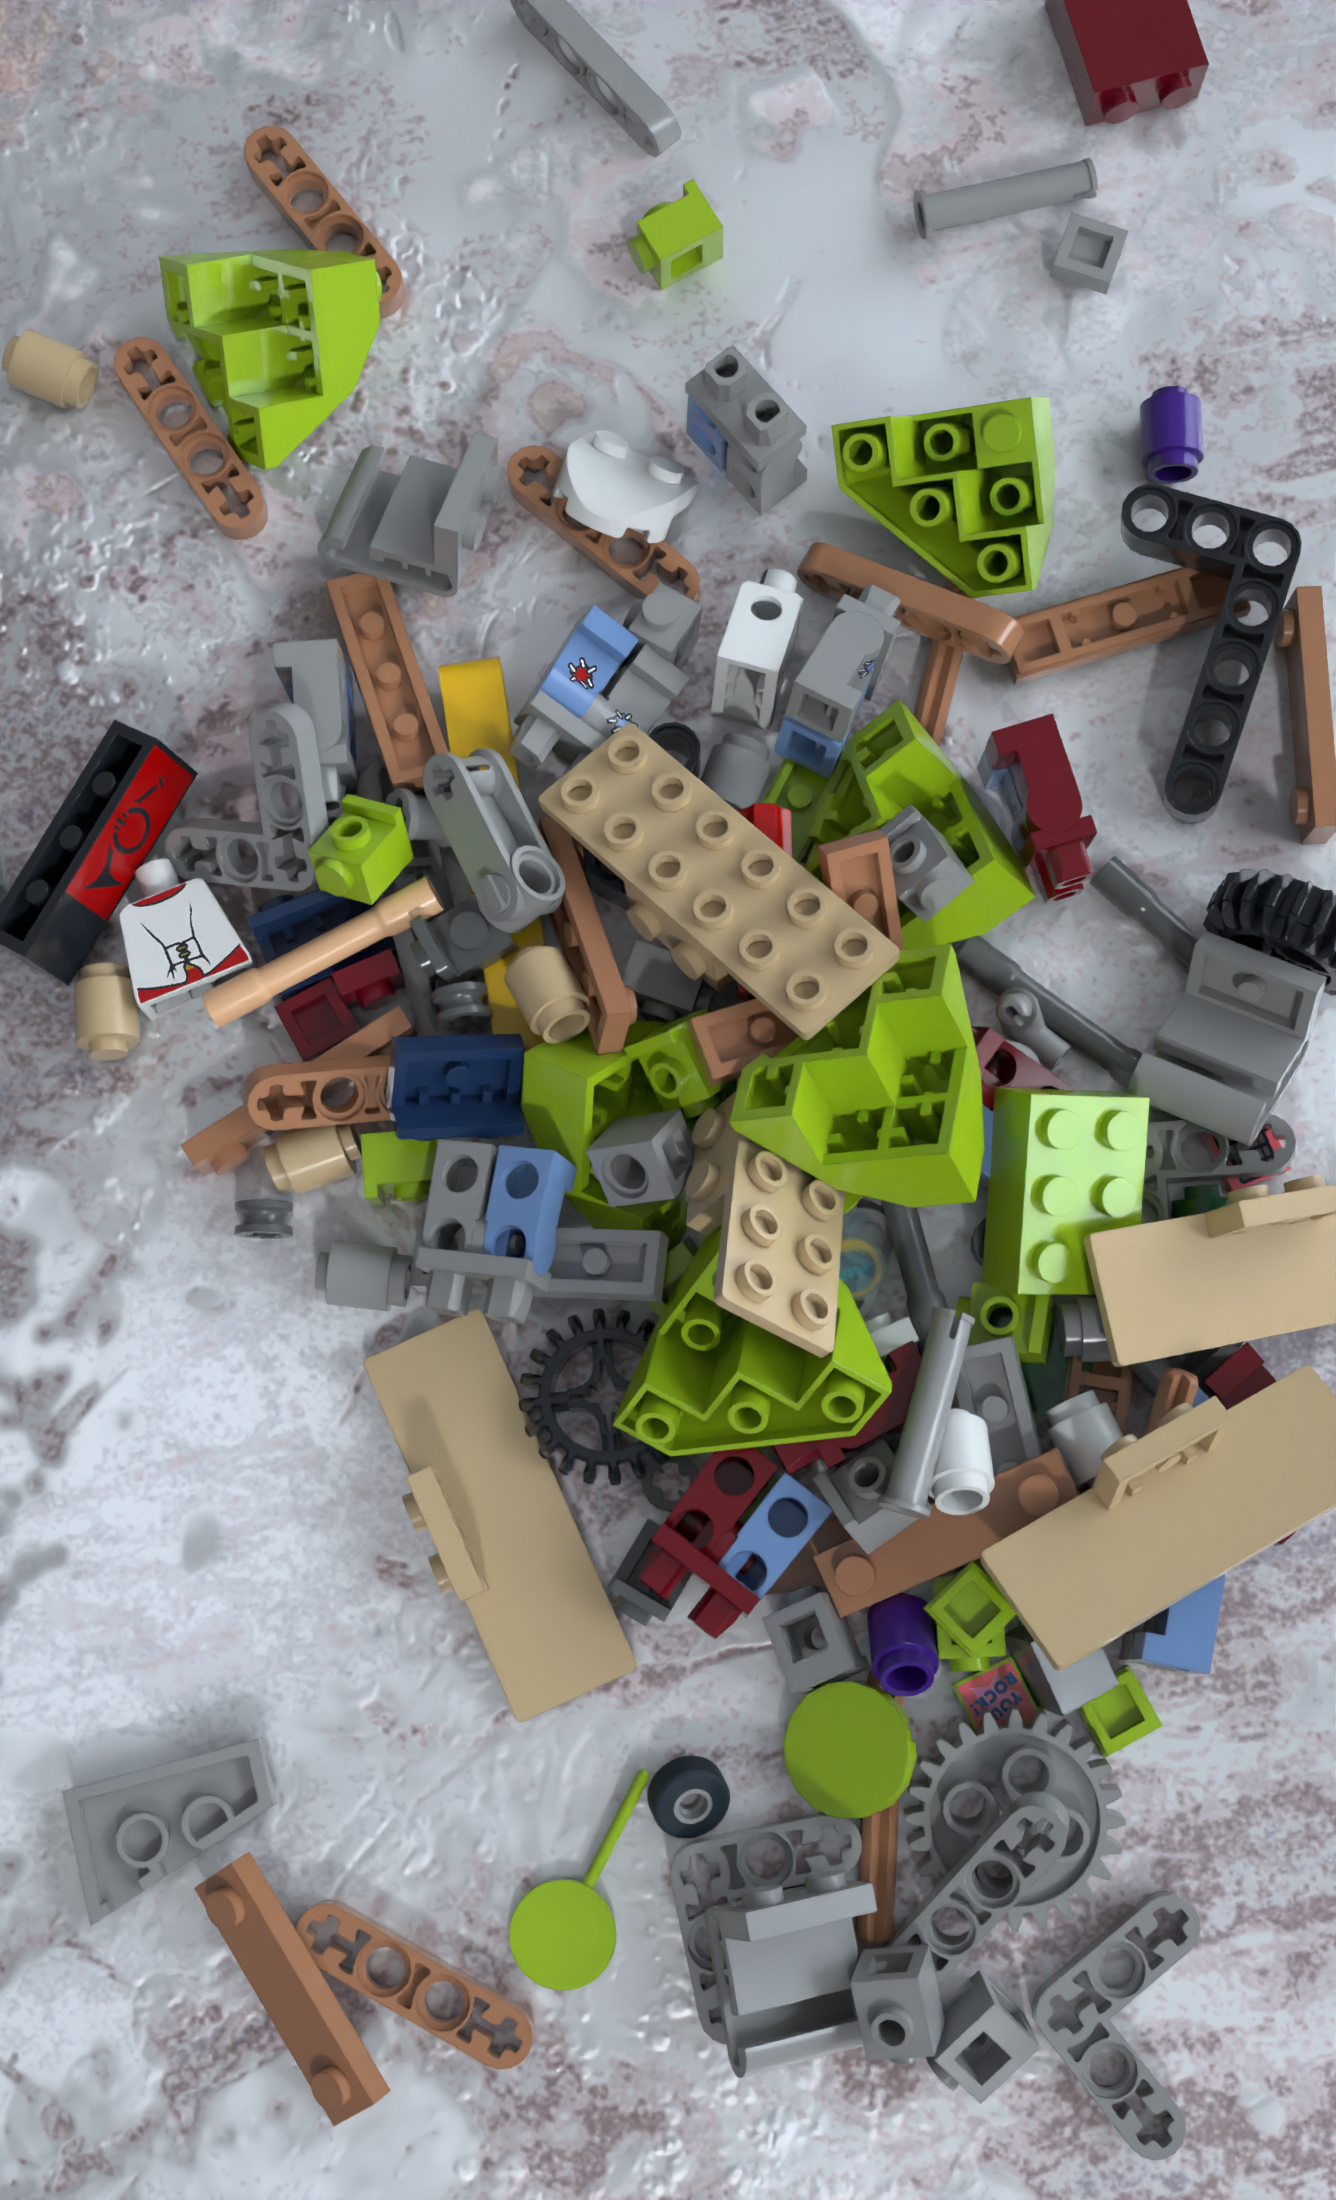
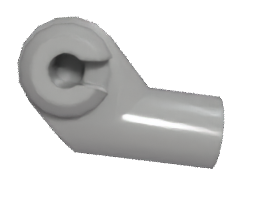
M1013 987L1005 990L1000 995L996 1005V1015L1000 1021L1003 1033L1012 1041L1030 1047L1038 1056L1040 1063L1052 1071L1064 1058L1071 1046L1046 1027L1038 999L1030 991L1024 988Z

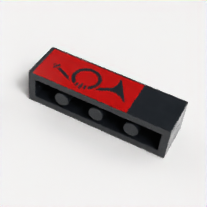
M114 719L0 904V947L31 967L69 986L136 876L135 871L145 862L198 773L159 739Z

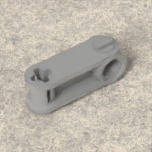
M483 748L476 749L468 757H458L453 753H437L430 757L423 773V787L427 799L476 896L479 909L486 920L497 929L506 933H518L527 928L539 916L556 911L562 902L565 891V878L562 869L553 858L501 755L493 749ZM486 766L488 770H480L479 767ZM451 788L452 792H444V789Z

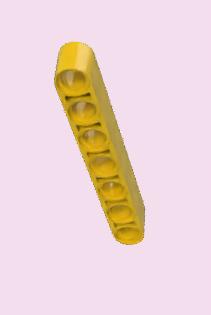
M500 656L439 665L438 671L450 753L458 757H468L476 749L487 748L495 750L505 761L522 795L517 760L508 751L513 740ZM486 766L479 767L480 770H488ZM541 916L524 930L518 933H511L519 948L517 951L483 970L485 984L489 993L487 996L488 1005L492 1009L493 1014L491 1019L493 1034H520L526 1048L525 1052L544 1042V1039L541 1035H536L531 1031L506 986L504 977L511 965L512 959L520 951L531 946L546 947Z

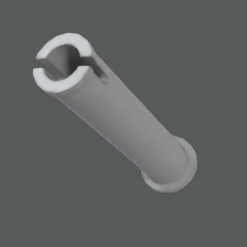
M1086 158L1080 162L927 195L922 189L916 190L914 192L913 205L919 234L925 240L931 238L933 231L1075 200L1095 198L1097 195L1095 190H1098L1096 169L1093 161L1090 158Z
M934 1307L932 1310V1321L886 1496H878L877 1505L882 1508L921 1519H929L931 1510L925 1508L971 1327L974 1326L975 1318L963 1312L960 1313L959 1318L954 1317L956 1310L943 1307Z

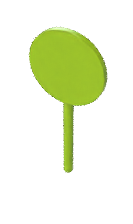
M640 1769L637 1772L582 1882L572 1879L546 1881L531 1889L517 1905L509 1928L511 1952L521 1971L538 1985L553 1990L577 1989L594 1981L608 1966L616 1945V1923L608 1903L594 1887L649 1780L650 1775L646 1769Z

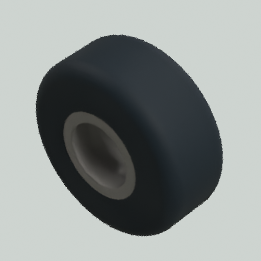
M683 1756L671 1760L656 1772L649 1784L647 1800L657 1825L665 1833L673 1837L686 1839L704 1835L722 1821L729 1807L730 1791L721 1771L712 1761L700 1756ZM693 1793L699 1794L693 1803L688 1805L680 1804L686 1796Z

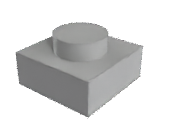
M1071 212L1052 265L1050 277L1106 295L1125 244L1128 230Z

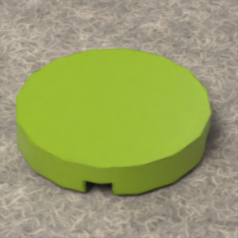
M861 1681L827 1683L807 1694L791 1714L784 1737L785 1767L797 1793L815 1810L837 1819L869 1817L894 1805L909 1786L917 1760L915 1741H912L911 1731L907 1724L910 1721L903 1707L885 1690Z

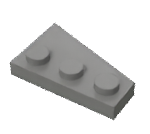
M263 1737L62 1791L90 1926L99 1922L277 1804Z

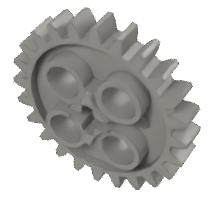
M1009 1704L1005 1722L996 1723L989 1709L983 1707L981 1708V1727L975 1730L963 1718L958 1717L956 1725L960 1738L953 1743L945 1736L937 1733L934 1739L942 1755L938 1760L919 1755L917 1758L918 1765L929 1776L928 1780L910 1781L907 1787L908 1793L922 1801V1805L903 1809L905 1822L923 1827V1829L912 1833L906 1838L909 1850L929 1851L917 1863L920 1876L926 1877L941 1873L933 1887L934 1889L1003 1814L996 1797L981 1774V1767L984 1764H990L996 1771L1012 1802L1029 1792L1049 1793L1061 1801L1067 1809L1069 1817L1077 1822L1076 1831L1067 1842L1060 1857L1006 1914L1012 1932L1019 1931L1023 1913L1031 1912L1040 1929H1046V1909L1054 1905L1067 1919L1072 1918V1909L1068 1897L1076 1893L1084 1900L1092 1903L1095 1897L1086 1882L1090 1875L1105 1880H1110L1112 1877L1109 1869L1100 1860L1101 1854H1121L1123 1849L1116 1839L1107 1834V1830L1125 1826L1126 1819L1120 1812L1106 1808V1805L1121 1798L1122 1792L1117 1784L1098 1783L1112 1770L1110 1764L1105 1758L1095 1759L1086 1763L1095 1747L1093 1741L1086 1735L1070 1745L1069 1741L1073 1729L1071 1723L1064 1718L1051 1731L1047 1730V1714L1042 1708H1037L1032 1714L1029 1723L1026 1724L1022 1723V1718L1015 1704ZM1027 1755L1041 1759L1043 1761V1771L1039 1779L1034 1783L1024 1786L1017 1785L1009 1780V1770L1018 1758ZM974 1789L983 1793L985 1804L981 1812L976 1816L959 1818L950 1811V1803L958 1792ZM1043 1817L1036 1823L1027 1820L1026 1826L1032 1838L1040 1832L1043 1833L1049 1820ZM1019 1842L1015 1847L1023 1856L1024 1848L1021 1842ZM985 1861L976 1866L975 1874L977 1879L989 1889H1005L1013 1882L1012 1874L1002 1878L986 1874L984 1871ZM956 1909L957 1914L963 1918L965 1916L963 1912Z

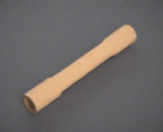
M425 876L381 899L366 912L259 968L249 969L203 993L202 1000L213 1022L221 1028L267 1004L275 995L381 939L404 932L411 928L409 921L421 915L424 919H428L445 910L443 902L428 876Z

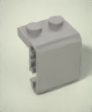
M474 432L459 468L410 455L401 476L380 470L385 460L384 447L370 446L363 449L318 543L317 550L319 555L326 562L334 566L441 597L455 596L473 554L480 545L485 526L494 505L498 502L502 493L506 469L505 467L498 466V438Z
M1204 931L1194 946L1185 993L1156 1034L1153 1048L1158 1051L1155 1056L1146 1052L1142 1054L1133 1072L1127 1094L1150 1098L1149 1105L1251 1146L1304 1060L1327 977Z
M845 1870L828 1871L805 1877V1885L786 1890H783L782 1885L758 1887L742 1892V1900L706 1909L705 1926L731 2067L738 2078L748 2077L863 2046L857 2016L854 2017L849 1990L851 1988L850 1981L859 1961L852 1917L877 1912L872 1883L847 1880Z

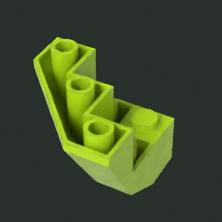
M1027 397L918 415L886 416L831 425L839 489L968 596L978 598L1036 590L1054 522L1055 450L1049 397Z
M721 1225L703 1240L664 1307L618 1408L613 1426L669 1456L855 1436L891 1394L892 1382L848 1286L839 1278L834 1350L824 1358H820L715 1303L714 1291Z

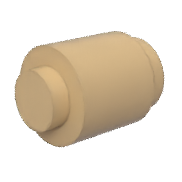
M33 329L26 330L20 337L13 336L8 342L2 358V368L7 371V380L10 386L63 409L68 408L70 405L78 409L84 408L94 392L98 379V365L87 359L86 352Z
M531 946L520 951L512 959L511 965L505 973L504 981L531 1031L536 1035H541L544 1041L550 1044L566 1042L579 1035L590 1022V1014L586 1007H589V999L561 950L550 946Z
M95 963L81 968L80 981L74 984L76 1046L89 1051V1057L96 1060L109 1061L127 1057L128 1050L140 1044L139 1007L134 996L129 967L119 963Z
M353 1124L292 1129L276 1135V1143L263 1148L270 1176L277 1190L282 1195L293 1190L298 1195L356 1174L357 1166L355 1160L362 1158L361 1141Z

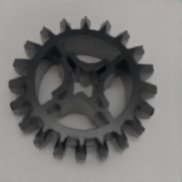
M1241 869L1239 872L1228 873L1225 880L1222 881L1216 892L1213 893L1206 908L1208 913L1203 923L1206 931L1325 976L1327 979L1323 992L1331 996L1336 995V896L1333 895V891L1323 890L1314 886L1310 880L1304 882L1293 878L1288 873L1277 875L1268 869L1259 870L1258 872L1252 869Z
M600 1308L593 1310L592 1318L595 1326L593 1330L584 1332L579 1317L572 1315L568 1317V1324L574 1334L573 1338L565 1342L560 1333L555 1329L551 1328L546 1332V1337L550 1344L557 1350L552 1357L539 1349L531 1351L530 1359L545 1369L542 1376L532 1373H523L521 1375V1384L528 1388L539 1389V1396L520 1400L519 1409L527 1413L540 1411L542 1418L528 1424L525 1427V1432L528 1437H535L548 1431L552 1438L545 1442L538 1451L543 1459L554 1456L560 1448L566 1452V1455L560 1462L558 1469L560 1473L568 1476L574 1470L577 1461H583L586 1463L583 1472V1482L593 1485L597 1479L598 1466H608L610 1484L612 1486H619L622 1481L619 1465L630 1463L633 1474L638 1480H641L647 1476L640 1457L649 1452L657 1463L664 1466L669 1460L667 1454L641 1440L622 1449L621 1430L613 1426L617 1411L611 1413L613 1428L611 1431H608L607 1418L598 1403H589L588 1400H574L589 1398L592 1389L599 1392L596 1385L603 1381L602 1365L604 1364L607 1366V1375L609 1380L612 1381L615 1390L620 1392L627 1391L631 1381L620 1377L616 1372L612 1345L626 1347L642 1356L648 1344V1339L654 1331L655 1323L647 1318L641 1323L636 1334L628 1331L631 1323V1314L627 1310H620L617 1316L616 1328H606V1316L604 1310ZM592 1347L593 1371L589 1380L582 1386L569 1388L563 1392H554L558 1377L566 1364L580 1352ZM571 1411L572 1413L582 1412L595 1417L599 1424L602 1451L583 1447L570 1439L560 1427L555 1413Z

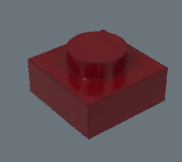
M391 949L332 973L338 991L349 1011L359 1006L362 1011L382 1007L397 997L395 991L405 987L403 975Z
M330 977L274 1006L303 1062L314 1060L359 1031Z

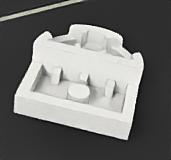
M606 430L591 431L571 443L552 495L562 499L564 496L567 497L566 513L580 523L615 538H621L626 529L631 528L645 535L644 539L648 543H658L665 539L672 518L691 505L699 482L683 475L685 470L678 463L660 456L648 458L629 449L631 444L627 439Z

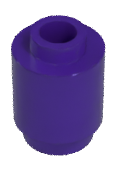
M1166 386L1159 388L1140 405L1142 465L1148 469L1149 478L1154 482L1162 484L1182 483L1194 478L1198 474V464L1204 458L1201 400L1198 396L1188 393V390L1184 387Z
M898 1593L877 1602L870 1607L867 1613L873 1674L880 1681L885 1691L903 1697L918 1695L929 1689L934 1682V1675L939 1668L934 1620L923 1609L927 1602L920 1597L907 1593Z

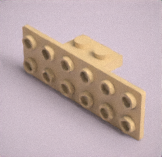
M633 723L625 724L540 794L538 798L540 807L544 812L624 881L629 909L626 911L627 917L633 927L649 941H652L655 937L671 950L670 953L674 962L684 974L693 980H697L699 977L703 978L717 992L735 979L804 1040H809L899 960V948Z
M734 1092L715 1109L710 1108L700 1116L693 1129L692 1142L695 1144L693 1167L685 1188L686 1194L689 1196L686 1225L706 1236L722 1225L714 1301L718 1306L820 1358H824L834 1350L845 1191L831 1187L735 1131L729 1122L736 1092Z
M1323 1174L1313 1175L1285 1182L1283 1184L1286 1193L1270 1196L1267 1184L1251 1186L1227 1193L1229 1205L1206 1213L1096 1232L1085 1236L1084 1246L1112 1364L1115 1367H1122L1336 1324V1184L1326 1186Z
M479 1309L468 1312L467 1316H459L364 1360L365 1370L410 1472L406 1479L412 1492L402 1496L406 1511L418 1533L428 1528L438 1552L428 1557L436 1581L443 1594L454 1590L458 1601H465L515 1719L518 1722H525L633 1672L637 1668V1661L548 1459H543L538 1453L542 1446L538 1436L528 1437L525 1432V1427L531 1423L527 1412H522L519 1409L520 1395L483 1312Z
M1305 1365L1228 1410L1225 1409L1216 1396L1194 1408L1189 1402L1176 1406L1156 1424L1157 1429L1140 1439H1137L1134 1434H1129L1110 1445L1101 1455L1102 1464L1091 1489L982 1552L981 1564L1055 1670L1063 1671L1336 1507V1397L1311 1366Z

